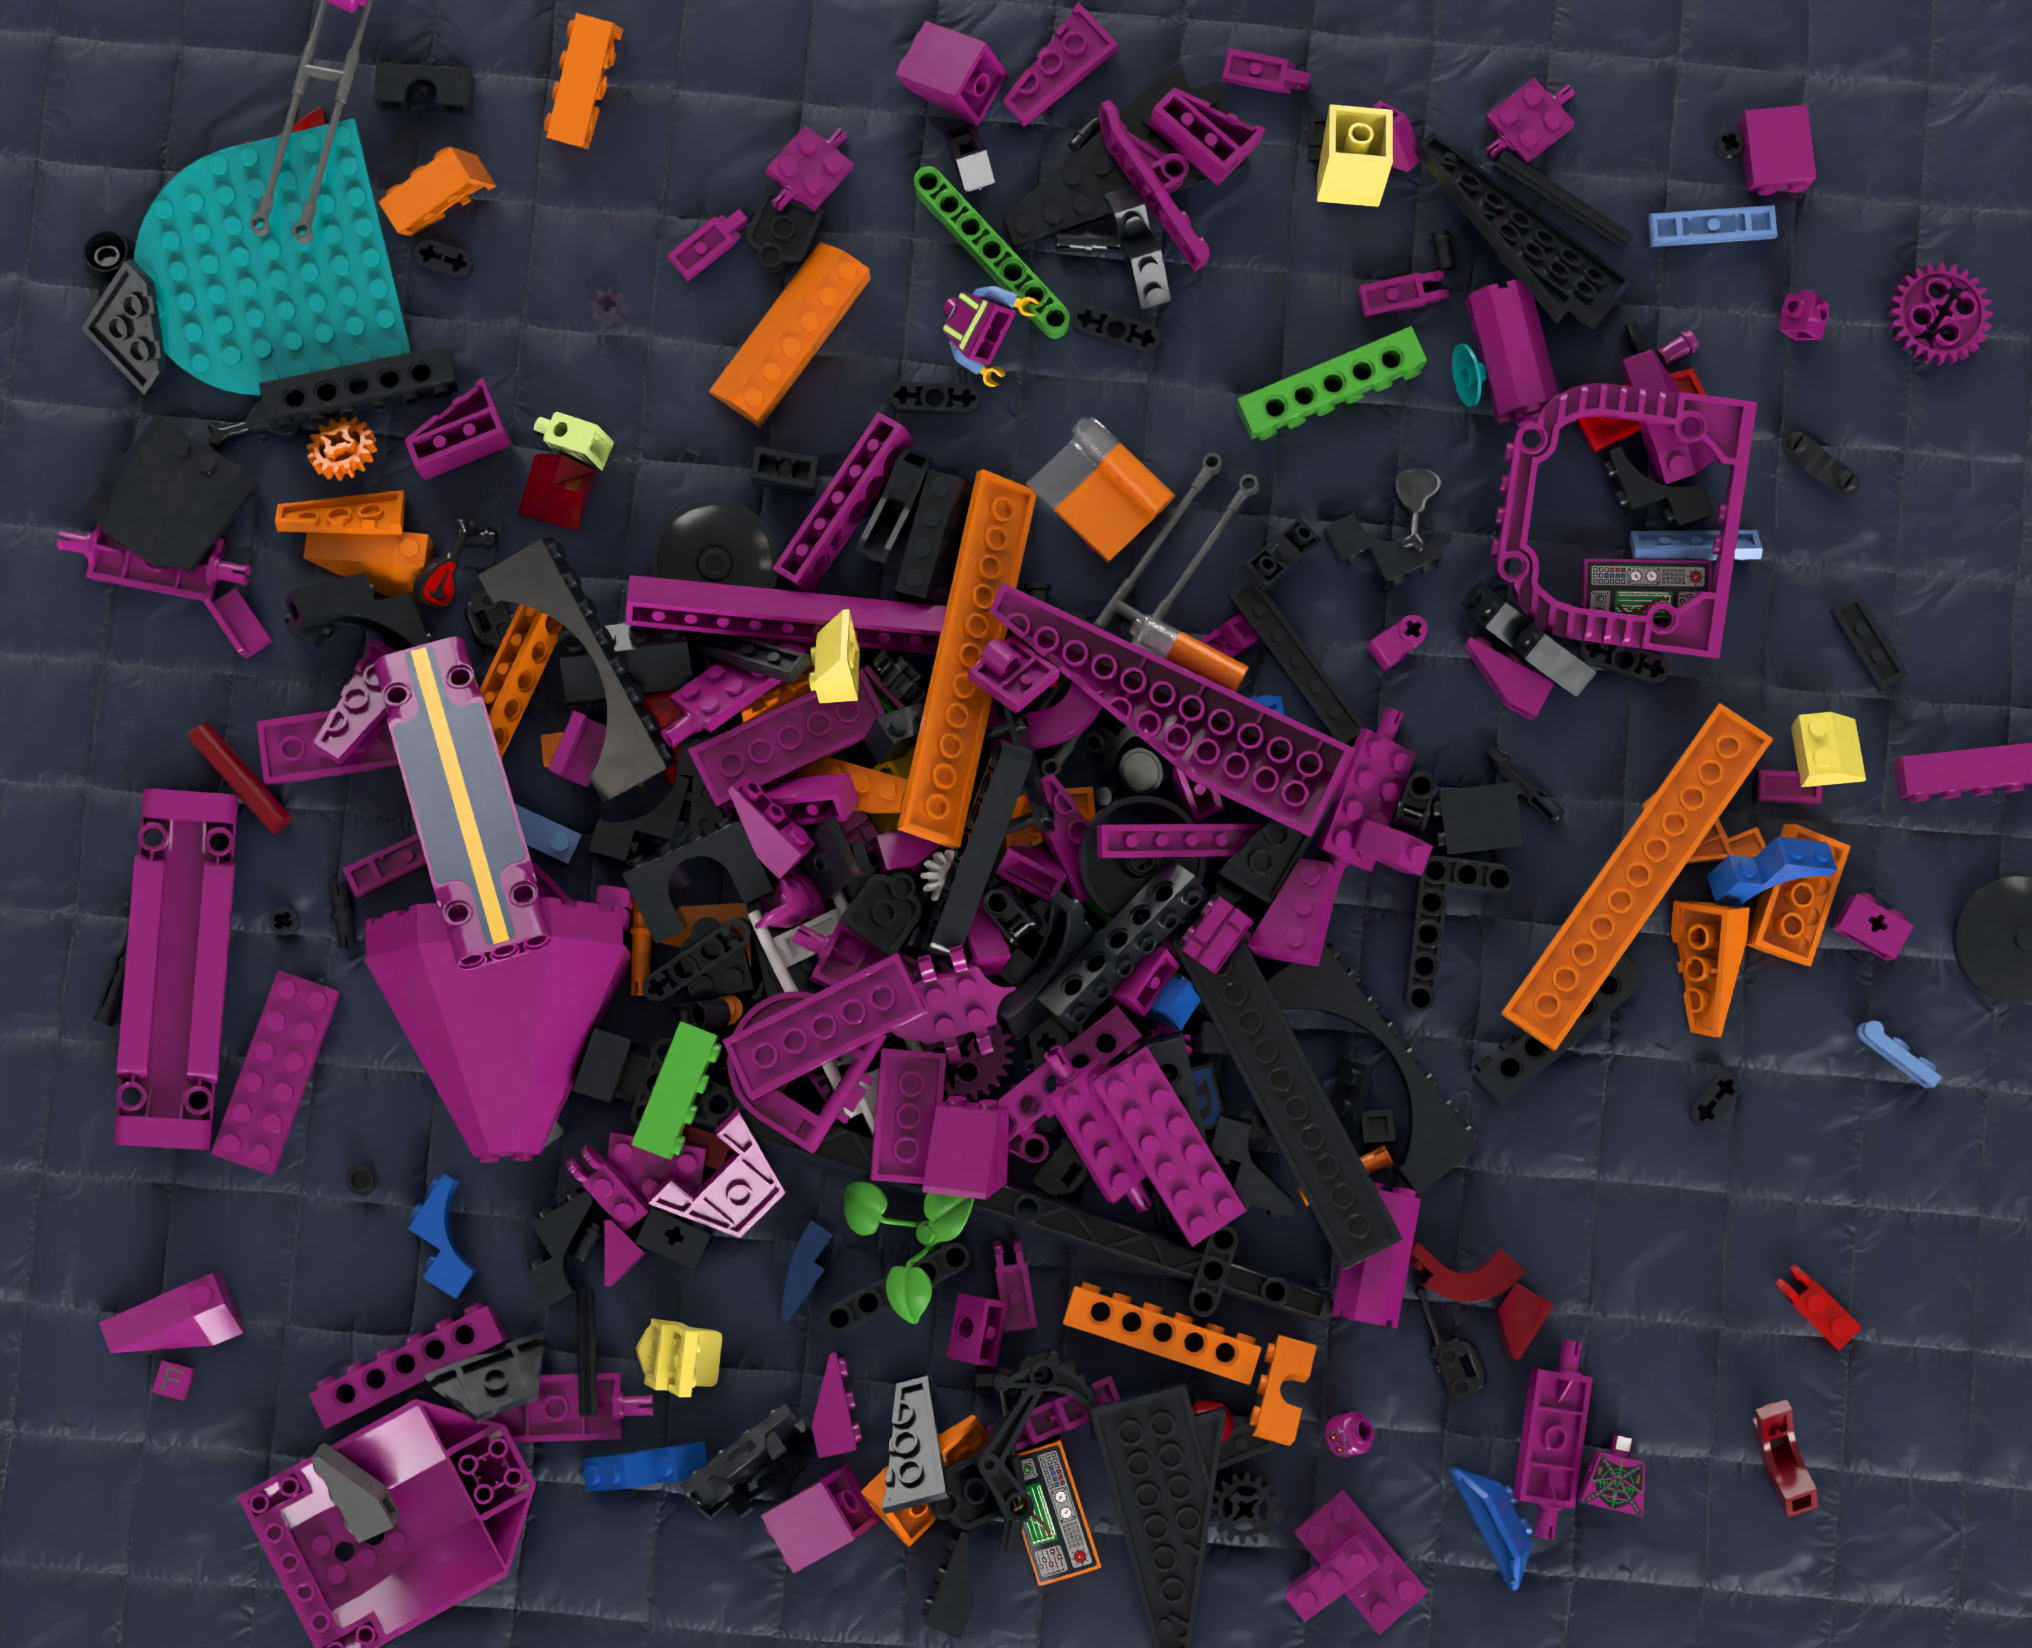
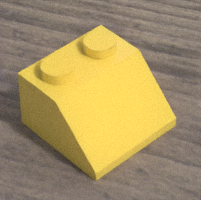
M849 609L842 610L817 633L816 647H811L812 665L815 666V671L809 673L811 691H816L819 703L858 701L860 648Z
M1833 712L1798 715L1791 726L1801 787L1862 782L1866 780L1855 719Z

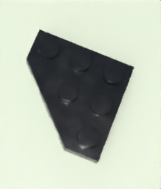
M131 259L124 261L81 329L141 393L147 395L153 393L167 372L155 284L148 274Z

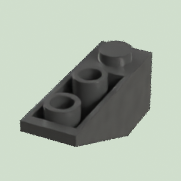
M328 1444L320 1445L312 1457L313 1469L319 1478H323L328 1487L331 1502L338 1506L342 1512L344 1524L348 1532L354 1534L358 1543L394 1528L401 1513L386 1486Z

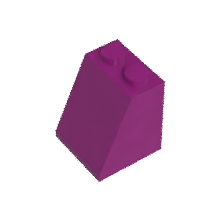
M926 21L920 32L916 34L914 42L905 58L901 60L896 75L909 91L978 127L1008 73L986 42Z
M950 1096L939 1104L935 1110L923 1192L986 1200L1007 1183L1009 1106L998 1105V1101L989 1099L980 1100L979 1103L967 1102V1098L962 1096Z
M848 1463L788 1497L761 1515L767 1533L775 1540L781 1551L783 1561L791 1568L793 1573L855 1540L880 1520L861 1494L863 1489Z

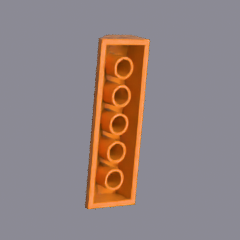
M819 242L711 387L709 393L758 428H761L871 280L870 269L845 251Z

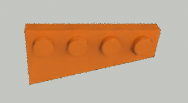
M404 490L278 504L275 524L277 532L402 535L406 497Z
M830 757L805 767L792 775V778L850 773L859 798V802L853 811H864L865 813H901L908 779Z

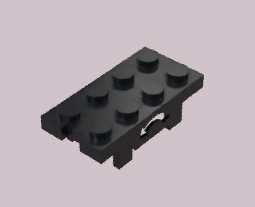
M784 1404L780 1408L772 1410L766 1419L757 1426L745 1431L740 1439L730 1447L718 1452L714 1459L703 1468L691 1473L680 1487L697 1510L711 1522L714 1520L713 1516L729 1503L738 1517L742 1519L754 1510L750 1502L789 1472L795 1478L807 1469L796 1451L814 1438L813 1432L801 1419L799 1420L795 1413ZM773 1462L780 1467L774 1474L769 1472L763 1475L756 1483L758 1487L752 1491L749 1490L748 1483H752L754 1477L760 1471L767 1467H773Z

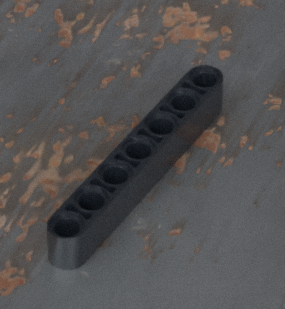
M999 740L995 745L965 824L961 846L955 851L922 943L923 951L951 960L949 948L962 945L963 948L1028 774L1033 757L1032 750L1005 740Z

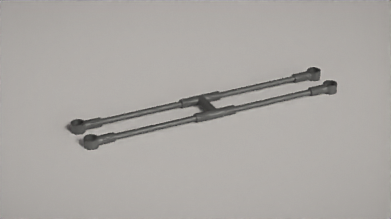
M320 0L309 42L305 44L293 85L292 101L265 194L261 196L257 213L249 220V226L256 236H265L271 230L268 219L274 201V189L299 102L304 97L309 77L339 82L334 98V110L309 198L304 203L299 222L295 223L292 227V233L298 243L307 244L314 237L311 226L317 208L315 203L343 105L347 103L360 56L358 51L373 0H369L366 7L362 8L351 49L347 52L342 70L313 65L318 49L316 43L328 5L327 0ZM264 222L262 227L256 228L258 223ZM301 230H308L306 234L298 235Z
M1216 453L1207 454L1203 459V468L1190 485L1191 489L1130 577L1125 578L1094 625L1105 630L1112 618L1118 613L1142 628L1132 644L1143 649L1172 608L1171 604L1232 516L1239 512L1249 496L1258 493L1259 483L1254 475L1246 474L1240 479V488L1227 506L1228 510L1165 600H1161L1154 613L1148 618L1124 602L1136 586V580L1196 494L1203 490L1212 475L1222 471L1223 463L1220 456ZM1210 461H1218L1215 467H1208ZM1247 482L1255 483L1250 489L1244 488ZM1063 673L1060 675L1058 687L1051 688L1036 711L1049 707L1067 681L1068 677ZM1082 732L1074 738L1063 742L1054 756L1043 762L1041 770L1044 776L1049 774L1047 769L1051 765L1057 766L1056 771L1053 773L1057 779L1061 776L1062 765L1075 748L1074 744Z

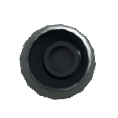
M101 230L95 232L84 244V267L89 275L96 280L111 283L124 261L134 260L135 244L129 236L120 231Z

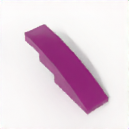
M1111 1376L1090 1383L1095 1391V1400L1098 1405L1120 1399ZM1069 1394L1061 1395L1035 1406L1015 1442L1016 1451L1089 1422L1086 1409L1077 1398ZM994 1424L985 1428L987 1434L992 1429Z

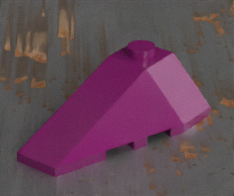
M222 1272L211 1273L99 1322L110 1353L214 1346L245 1333Z

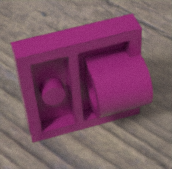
M1010 636L1004 642L994 639L986 646L981 655L980 662L968 671V680L1017 714L1059 679L1060 670L1016 638Z

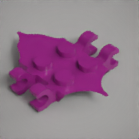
M962 945L949 948L954 969L936 975L930 954L917 958L923 980L914 983L928 1013L890 1031L899 1038L920 1041L926 1045L943 1041L950 1065L963 1061L956 1038L959 1035L974 1031L981 1056L994 1052L987 1027L997 1024V1009L1002 998L1016 989L1015 987L1004 988L994 985L987 980L978 966L968 965Z

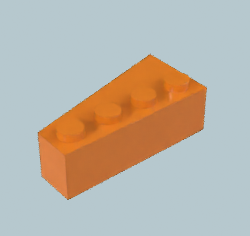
M576 13L574 20L571 19L569 21L566 34L567 38L570 39L567 51L562 52L559 61V69L562 70L560 82L556 81L552 90V100L555 103L552 113L547 114L544 124V131H547L546 138L589 150L600 112L599 106H595L597 100H602L605 95L608 83L607 76L604 73L606 69L614 65L617 55L614 52V39L621 40L624 29L613 22Z

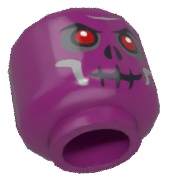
M1359 1412L1336 1415L1330 1418L1325 1429L1326 1443L1330 1450L1339 1457H1350L1367 1452L1374 1438L1373 1425Z

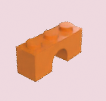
M1281 1335L1276 1338L1274 1344L1268 1343L1264 1362L1269 1363L1267 1374H1261L1256 1392L1262 1394L1259 1407L1253 1406L1249 1425L1254 1426L1252 1436L1291 1446L1295 1441L1302 1408L1286 1403L1281 1396L1280 1386L1282 1382L1287 1380L1302 1383L1308 1380L1317 1345Z

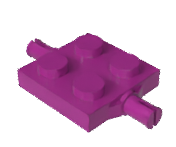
M1534 77L1489 112L1485 120L1495 130L1498 138L1485 148L1489 158L1494 159L1503 150L1508 149L1515 153L1521 161L1528 164L1574 128L1575 122L1562 107L1563 103L1575 95L1574 90L1570 89L1571 86L1567 84L1555 95H1552Z
M804 126L769 164L765 174L777 182L782 190L771 201L775 208L778 205L777 210L782 211L784 206L791 199L804 203L815 212L853 170L854 163L837 149L848 138L845 131L841 134L842 129L837 128L835 133L826 140L818 136L807 126Z

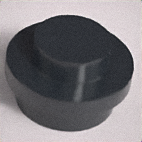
M359 1163L352 1166L346 1175L348 1189L360 1196L371 1194L379 1183L377 1170L367 1163Z

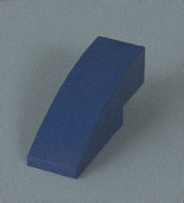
M814 1220L810 1221L801 1236L787 1272L782 1299V1320L787 1324L826 1270L816 1260L834 1234Z

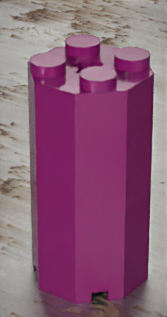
M1515 279L1506 281L1508 287H1498V283L1488 285L1470 293L1465 301L1480 362L1483 363L1486 370L1485 382L1495 422H1498L1499 426L1516 422L1517 426H1522L1526 423L1534 422V417L1539 414L1545 405L1559 395L1534 296L1520 280Z
M1373 1182L1404 1240L1347 1270H1344L1341 1263H1339L1330 1315L1340 1317V1312L1342 1311L1341 1317H1346L1347 1319L1386 1326L1387 1322V1326L1397 1328L1421 1199L1415 1198L1416 1191L1393 1187L1392 1192L1383 1191L1384 1184Z

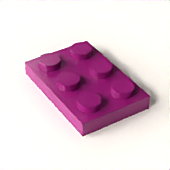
M612 1129L610 1132L607 1161L613 1165L644 1201H647V1197L668 1176H671L691 1194L703 1184L708 1145L685 1141L679 1156L673 1154L672 1159L669 1160L631 1145L636 1134L635 1132Z

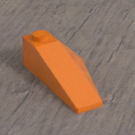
M403 532L402 535L307 533L303 558L343 577L365 572L368 582H372L376 592L388 598L411 593L414 602L422 603L414 596L413 586L421 570L432 560L434 541L428 534Z
M1673 901L1671 935L1673 943H1677L1680 962H1677L1678 972L1683 973L1686 988L1683 998L1691 1033L1716 1038L1722 1036L1747 941L1750 907L1716 902Z
M973 1414L939 1435L944 1467L974 1454L987 1436L981 1423ZM887 1466L861 1491V1494L873 1511L910 1547L934 1523L936 1518L930 1513L928 1503L888 1514L884 1513L882 1501L886 1493L885 1476L886 1469L889 1467Z

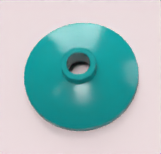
M1458 344L1454 348L1452 355V373L1456 390L1466 406H1476L1480 400L1482 382L1486 380V370L1483 363H1478L1475 354L1467 344Z

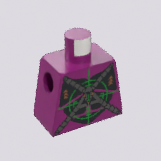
M1614 1435L1610 1453L1594 1451L1578 1490L1576 1500L1581 1503L1643 1517L1645 1462L1630 1458L1633 1439Z

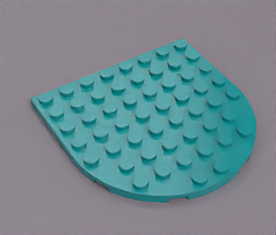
M354 118L338 122L315 203L317 208L311 226L314 237L307 244H301L296 241L292 233V227L295 223L299 222L304 203L308 201L329 124L290 134L273 193L274 201L268 219L271 230L265 236H256L249 226V220L257 213L261 196L265 194L281 135L226 148L197 160L177 174L153 201L138 233L134 261L148 274L155 284L164 352L178 366L196 379L226 392L261 397L259 383L412 352L359 130ZM264 222L258 223L256 228L262 227ZM301 230L298 235H304L308 230Z

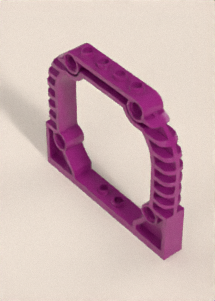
M1592 383L1580 385L1562 392L1545 405L1534 422L1526 423L1519 427L1514 434L1513 442L1506 445L1504 462L1510 463L1508 475H1502L1500 494H1505L1503 507L1498 506L1495 526H1500L1499 539L1493 538L1491 557L1496 558L1495 571L1501 580L1510 583L1513 596L1523 613L1544 631L1563 638L1719 659L1757 402L1684 392L1676 393L1614 384ZM1606 417L1671 427L1673 437L1678 442L1691 444L1698 441L1711 454L1718 465L1730 466L1725 503L1719 504L1717 522L1722 524L1720 535H1715L1712 547V554H1716L1717 557L1711 592H1697L1688 601L1675 608L1667 603H1654L1645 610L1643 615H1631L1574 607L1556 601L1537 583L1539 559L1535 551L1527 545L1538 463L1548 459L1555 451L1561 427L1579 418ZM1685 418L1692 419L1697 425L1696 433L1693 436L1685 435L1681 429L1682 421ZM1531 430L1537 433L1539 442L1535 448H1528L1523 444L1522 436L1525 431ZM1510 557L1516 558L1521 566L1518 574L1514 576L1508 575L1504 570V563ZM1660 609L1667 612L1669 616L1668 623L1662 628L1657 627L1653 622L1654 613Z

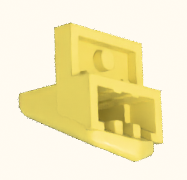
M651 1319V1325L646 1329L636 1346L638 1360L645 1375L644 1384L654 1390H668L678 1397H691L692 1388L695 1386L712 1387L716 1385L719 1373L722 1334L712 1329L689 1327L681 1322Z

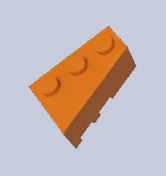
M453 147L443 148L434 155L435 159L429 164L413 170L410 173V178L404 183L397 184L388 189L386 192L387 196L381 199L379 204L397 233L412 237L444 218L443 212L460 201L461 205L464 206L471 202L468 196L485 186L488 191L496 187L478 155Z

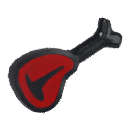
M462 517L455 520L457 532L448 551L431 560L417 576L413 586L414 596L429 607L446 609L455 600L457 595L455 574L459 567L458 558L470 535L478 531V523L474 520L467 522Z

